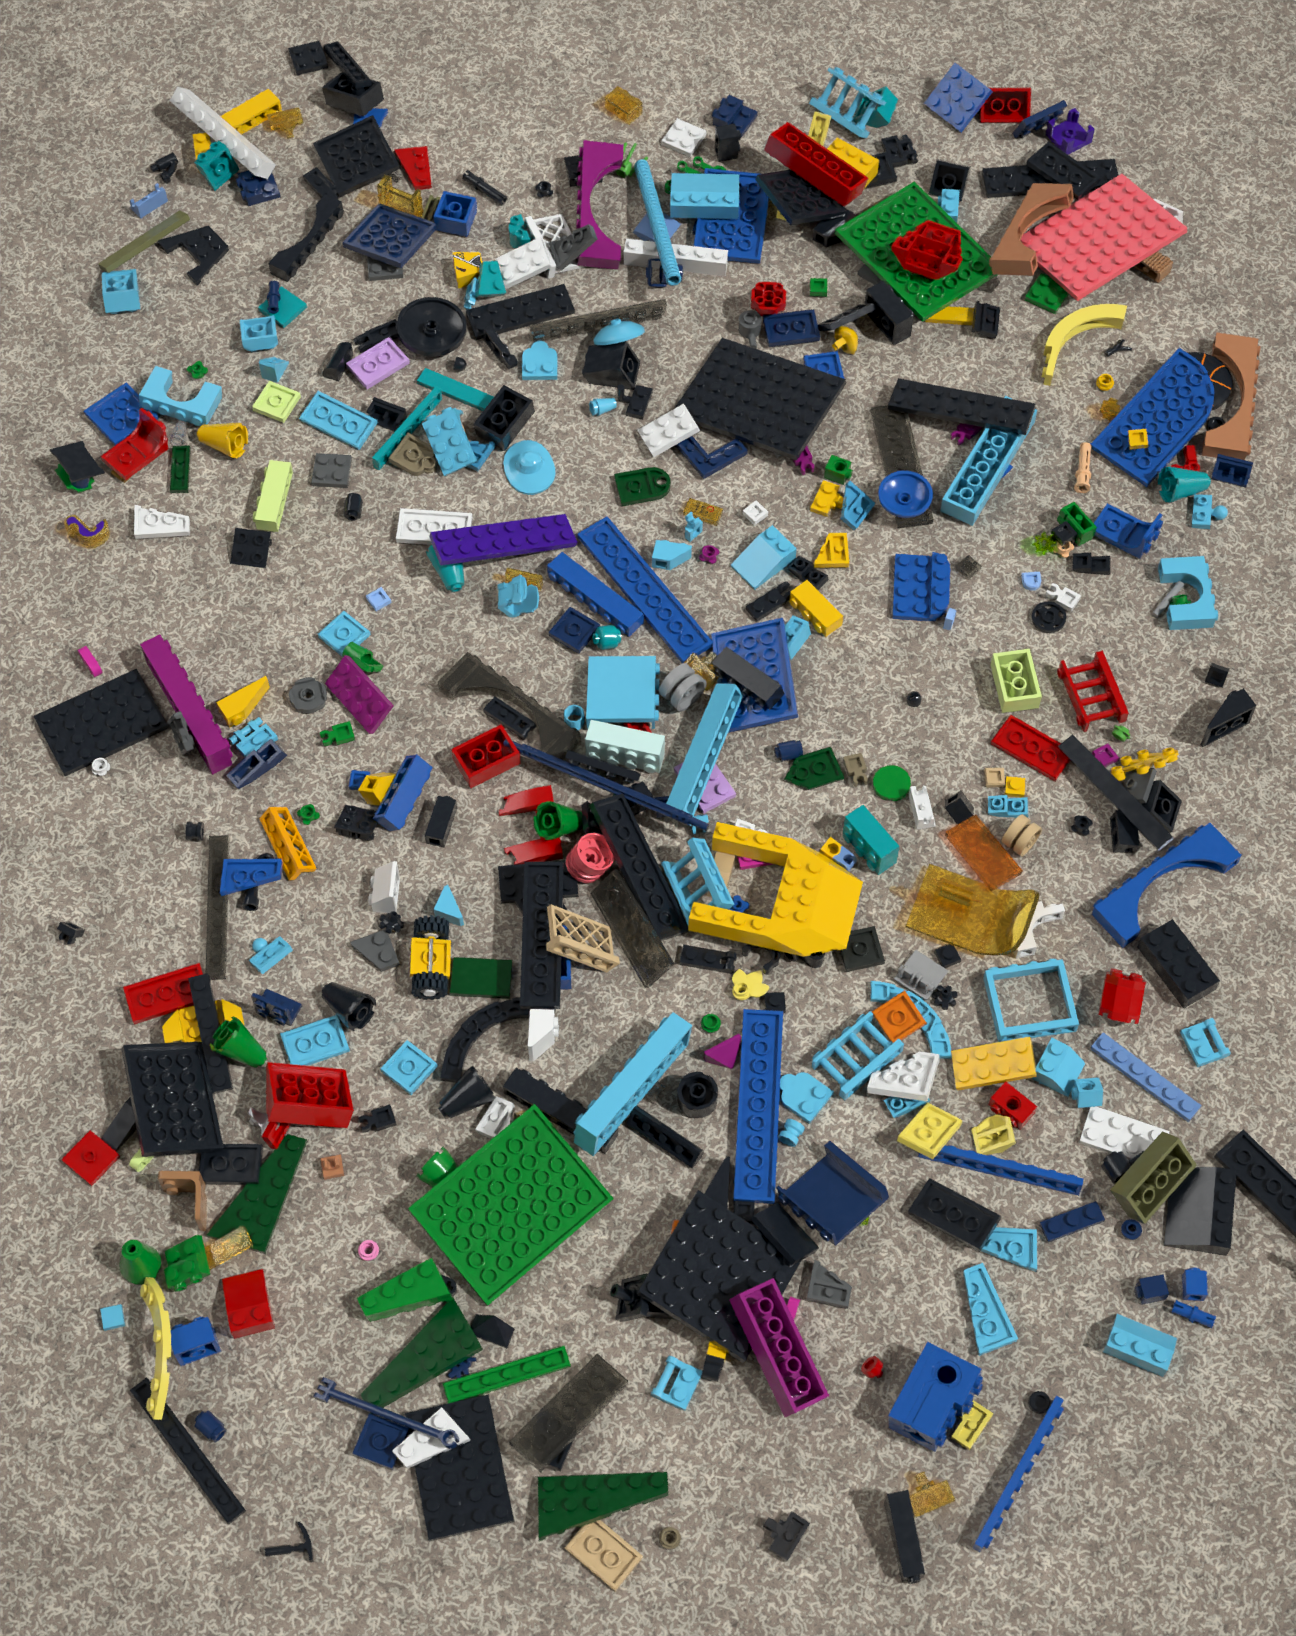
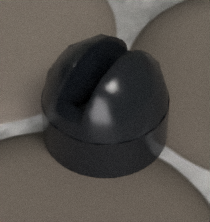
M456 356L453 370H465L467 365L465 359Z
M911 691L907 695L906 702L910 707H918L921 704L922 697L919 692Z

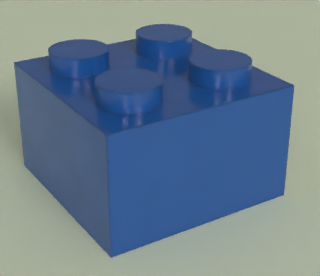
M443 191L434 214V223H437V230L468 237L477 213L476 198Z
M197 1317L192 1320V1323L186 1325L178 1324L170 1330L171 1347L180 1366L221 1352L214 1327L208 1317Z

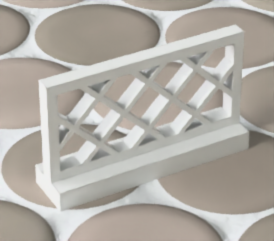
M562 214L534 220L532 216L525 217L523 228L527 230L530 242L539 237L543 239L544 235L552 238V241L560 240V236H558L560 232L567 236L572 234ZM560 221L561 226L554 225L552 222ZM542 224L546 226V228L543 230L541 228H538L537 225ZM551 228L553 230H556L557 232L556 234H552L547 230ZM543 239L552 268L544 271L548 279L553 278L555 273L586 267L578 266L577 263L572 261L562 271L557 269L553 255L549 251V242Z

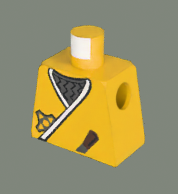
M453 252L458 288L468 286L474 278L478 279L480 275L479 267L482 263L481 253Z

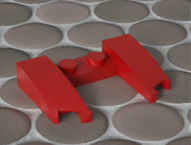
M551 785L532 788L505 796L504 801H506L504 809L499 810V816L536 811L537 815L538 810L536 809L541 803L547 801L554 802ZM540 837L537 840L504 848L506 855L512 853L516 858L514 865L524 864V862H545L563 859L560 837L554 840H545V838Z

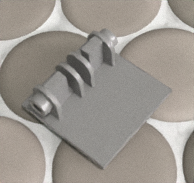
M915 950L904 966H900L894 980L927 1001L946 976L948 970Z

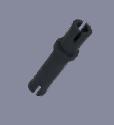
M469 170L463 174L462 179L470 183L475 190H480L501 206L504 205L503 202L506 203L508 197L486 183L482 177H477Z

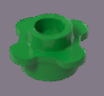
M197 361L192 366H188L187 371L191 373L194 379H200L208 373V368L204 367L201 361Z
M1185 594L1172 597L1173 602L1170 605L1189 604L1191 600H1187V595Z
M312 804L303 806L297 812V816L302 818L304 825H309L311 821L320 818L319 812L315 811Z

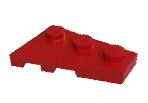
M427 146L394 149V153L407 173L414 189H432Z

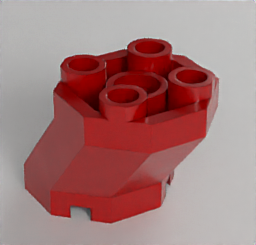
M758 282L752 289L751 309H755L761 317L763 315L778 314L780 311L785 310L787 291L781 283Z
M1111 968L1110 972L1105 974L1098 1015L1103 1016V1013H1106L1109 1019L1125 1023H1131V1020H1133L1134 1024H1138L1146 981L1143 980L1140 974L1130 973V975H1125L1122 973V970Z

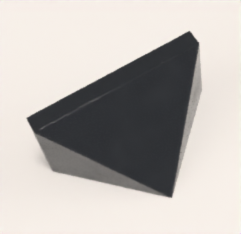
M476 1314L471 1325V1329L477 1338L504 1348H508L515 1328L494 1315Z

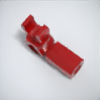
M1186 445L1183 448L1186 465H1171V467L1200 471L1195 446Z

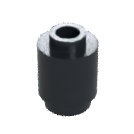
M350 493L345 498L343 516L350 521L361 518L363 505L361 495Z

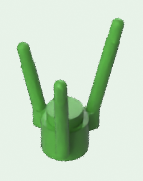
M626 142L624 143L623 157H624L625 150H626V147H627V143H626ZM636 143L633 144L626 159L623 160L621 169L616 170V173L623 178L631 177L635 172L629 160L637 146Z

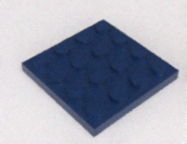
M379 203L343 241V248L402 268L437 230V223Z

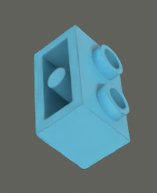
M942 189V195L938 196L937 204L957 223L959 190Z

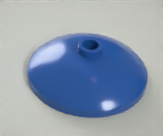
M897 471L883 479L879 486L878 497L882 507L890 514L902 518H912L921 515L930 507L933 490L930 483L922 475L912 471Z

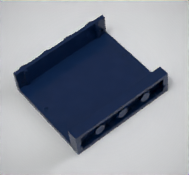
M829 1141L824 1145L826 1156L787 1190L782 1189L779 1185L776 1188L779 1195L778 1199L784 1206L788 1205L798 1218L802 1217L809 1228L812 1230L816 1229L826 1242L830 1241L836 1246L888 1200L889 1195L885 1185L834 1143Z

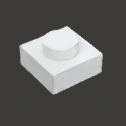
M754 501L743 510V515L755 526L768 516V511L757 501Z

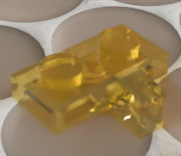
M299 107L267 114L271 131L281 129V131L286 132L288 139L294 137L293 128H296L295 125L304 123Z
M711 651L707 657L700 658L693 652L684 663H687L695 671V674H699L707 682L705 691H708L719 679L714 673L715 669L712 665V662L718 655Z
M924 1471L916 1474L915 1479L919 1486L915 1488L916 1493L910 1495L915 1518L956 1501L947 1480L935 1484L933 1480L928 1481Z

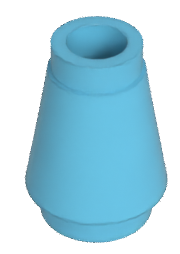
M614 398L593 399V401L589 402L590 412L596 416L617 407Z

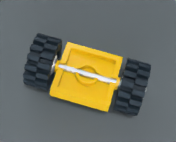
M426 915L424 918L418 917L414 921V935L411 938L409 977H412V995L419 999L434 1000L436 998L438 1000L440 997L444 998L447 996L448 979L450 978L451 940H448L449 921L444 917H434V915L428 917Z

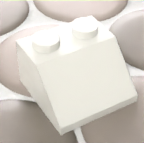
M396 861L376 868L375 876H371L370 885L373 888V893L369 894L368 903L372 905L373 912L390 913L397 911L400 875Z
M530 1009L528 1052L529 1061H535L555 1043V1037H559L558 1017H555L554 1010Z

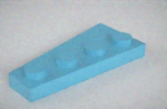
M981 1263L965 1269L963 1275L978 1355L981 1356L1016 1342L1018 1337L984 1264Z

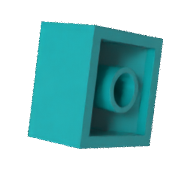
M886 86L874 91L883 96L882 100L886 103L885 105L877 103L866 123L867 126L879 128L888 125L891 121L898 98ZM864 95L852 121L855 123L860 122L871 102L870 98Z

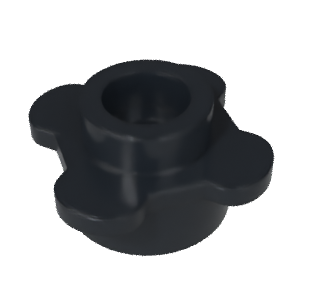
M541 181L535 186L539 198L553 195L549 182Z
M1075 816V822L1071 826V830L1073 832H1080L1084 836L1090 833L1089 827L1093 824L1092 820L1086 816Z

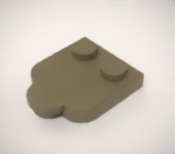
M410 433L406 434L389 457L390 463L414 476H419L423 473L430 474L437 469V462L434 459L435 454L431 445Z

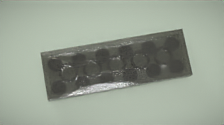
M614 869L590 894L644 988H649L674 965V962L631 892L621 871Z
M597 1353L510 1440L509 1444L541 1473L628 1385V1380Z

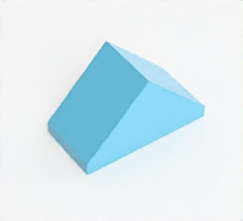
M276 357L259 360L262 378L278 383L289 361Z
M446 885L434 907L435 917H444L450 923L462 926L464 925L463 916L449 885Z

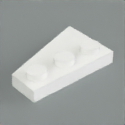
M135 505V539L190 535L189 516L171 512L162 513L158 512L157 509L150 508L149 510Z

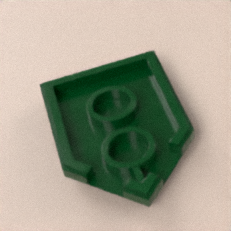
M830 746L795 758L784 780L811 790L843 780L844 776Z

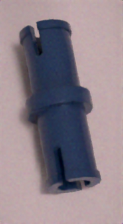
M273 280L268 284L267 300L268 312L275 314L279 311L281 295L279 293V282Z

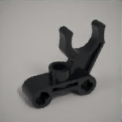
M747 944L742 948V955L747 957L753 949L763 947ZM764 948L772 956L770 962L763 965L762 972L765 975H768L773 968L778 966L781 951ZM822 951L811 953L810 956L804 957L783 952L791 961L795 962L800 958L812 968H819L824 963L825 953H822Z

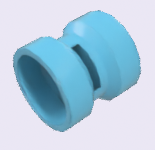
M787 1119L784 1124L785 1128L780 1132L778 1139L790 1147H796L799 1141L798 1137L803 1134L805 1127L796 1120Z

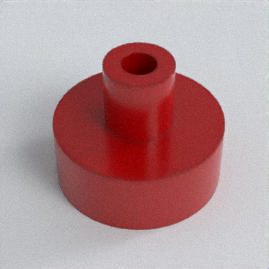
M871 1356L863 1363L861 1371L867 1378H880L883 1375L881 1370L883 1363L876 1356Z

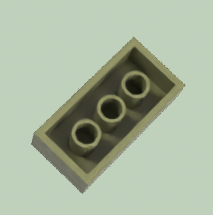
M1162 1131L1110 1191L1128 1217L1146 1224L1197 1164L1178 1137Z

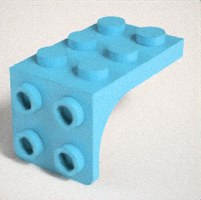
M451 407L442 410V414L438 416L431 415L427 417L426 421L422 423L444 476L477 462L461 424L460 416L463 415V411L456 408L452 409Z

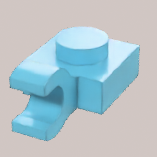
M692 512L685 516L688 522L685 527V539L689 542L703 531V522L699 517L695 519Z

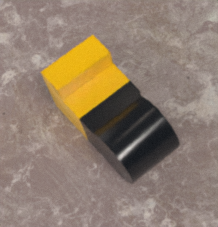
M710 1341L701 1377L718 1382L727 1352Z

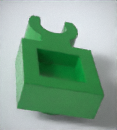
M350 721L332 726L333 731L323 730L320 732L321 738L328 737V739L322 741L323 746H329L334 741H336L337 745L355 741Z

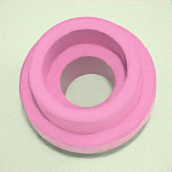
M365 1240L359 1245L358 1254L363 1260L371 1261L378 1256L379 1247L376 1242ZM367 1248L372 1249V1252L370 1254L365 1253V1250Z

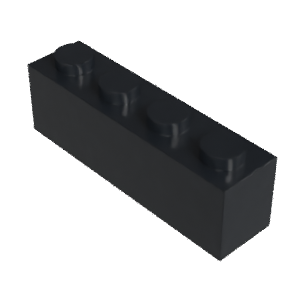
M725 647L712 662L715 669L714 673L718 677L726 678L729 684H736L746 697L749 698L751 696L754 698V701L762 708L765 706L771 710L785 694L779 683L728 647Z

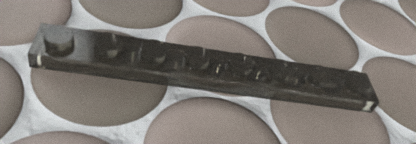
M229 835L209 836L205 974H209L210 980L226 979L228 895H220L223 861L224 859H229Z

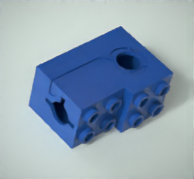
M927 1342L888 1415L889 1429L936 1452L938 1446H943L947 1438L945 1435L947 1428L951 1429L956 1421L955 1416L960 1418L965 1413H970L974 1404L972 1402L974 1395L978 1396L983 1387L982 1369Z

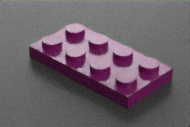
M350 656L342 658L325 682V685L369 734H373L394 707Z

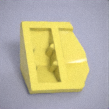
M994 1115L984 1119L977 1127L972 1128L976 1151L979 1154L1001 1153L1016 1143L1011 1120L1008 1116Z

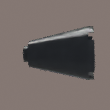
M334 982L323 987V1000L348 1029L355 1031L354 1029H362L369 1023L374 1015L372 1009L373 1005L376 1006L375 998L369 994Z
M471 1066L439 1101L441 1106L438 1109L444 1117L449 1116L451 1119L496 1099L493 1091L484 1078L478 1075V1071L474 1066Z

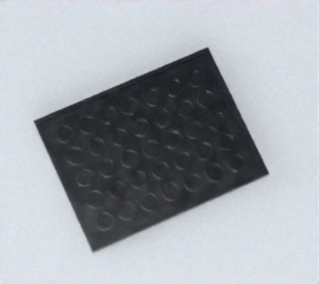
M721 338L675 408L684 404L698 426L798 460L845 387L846 379Z

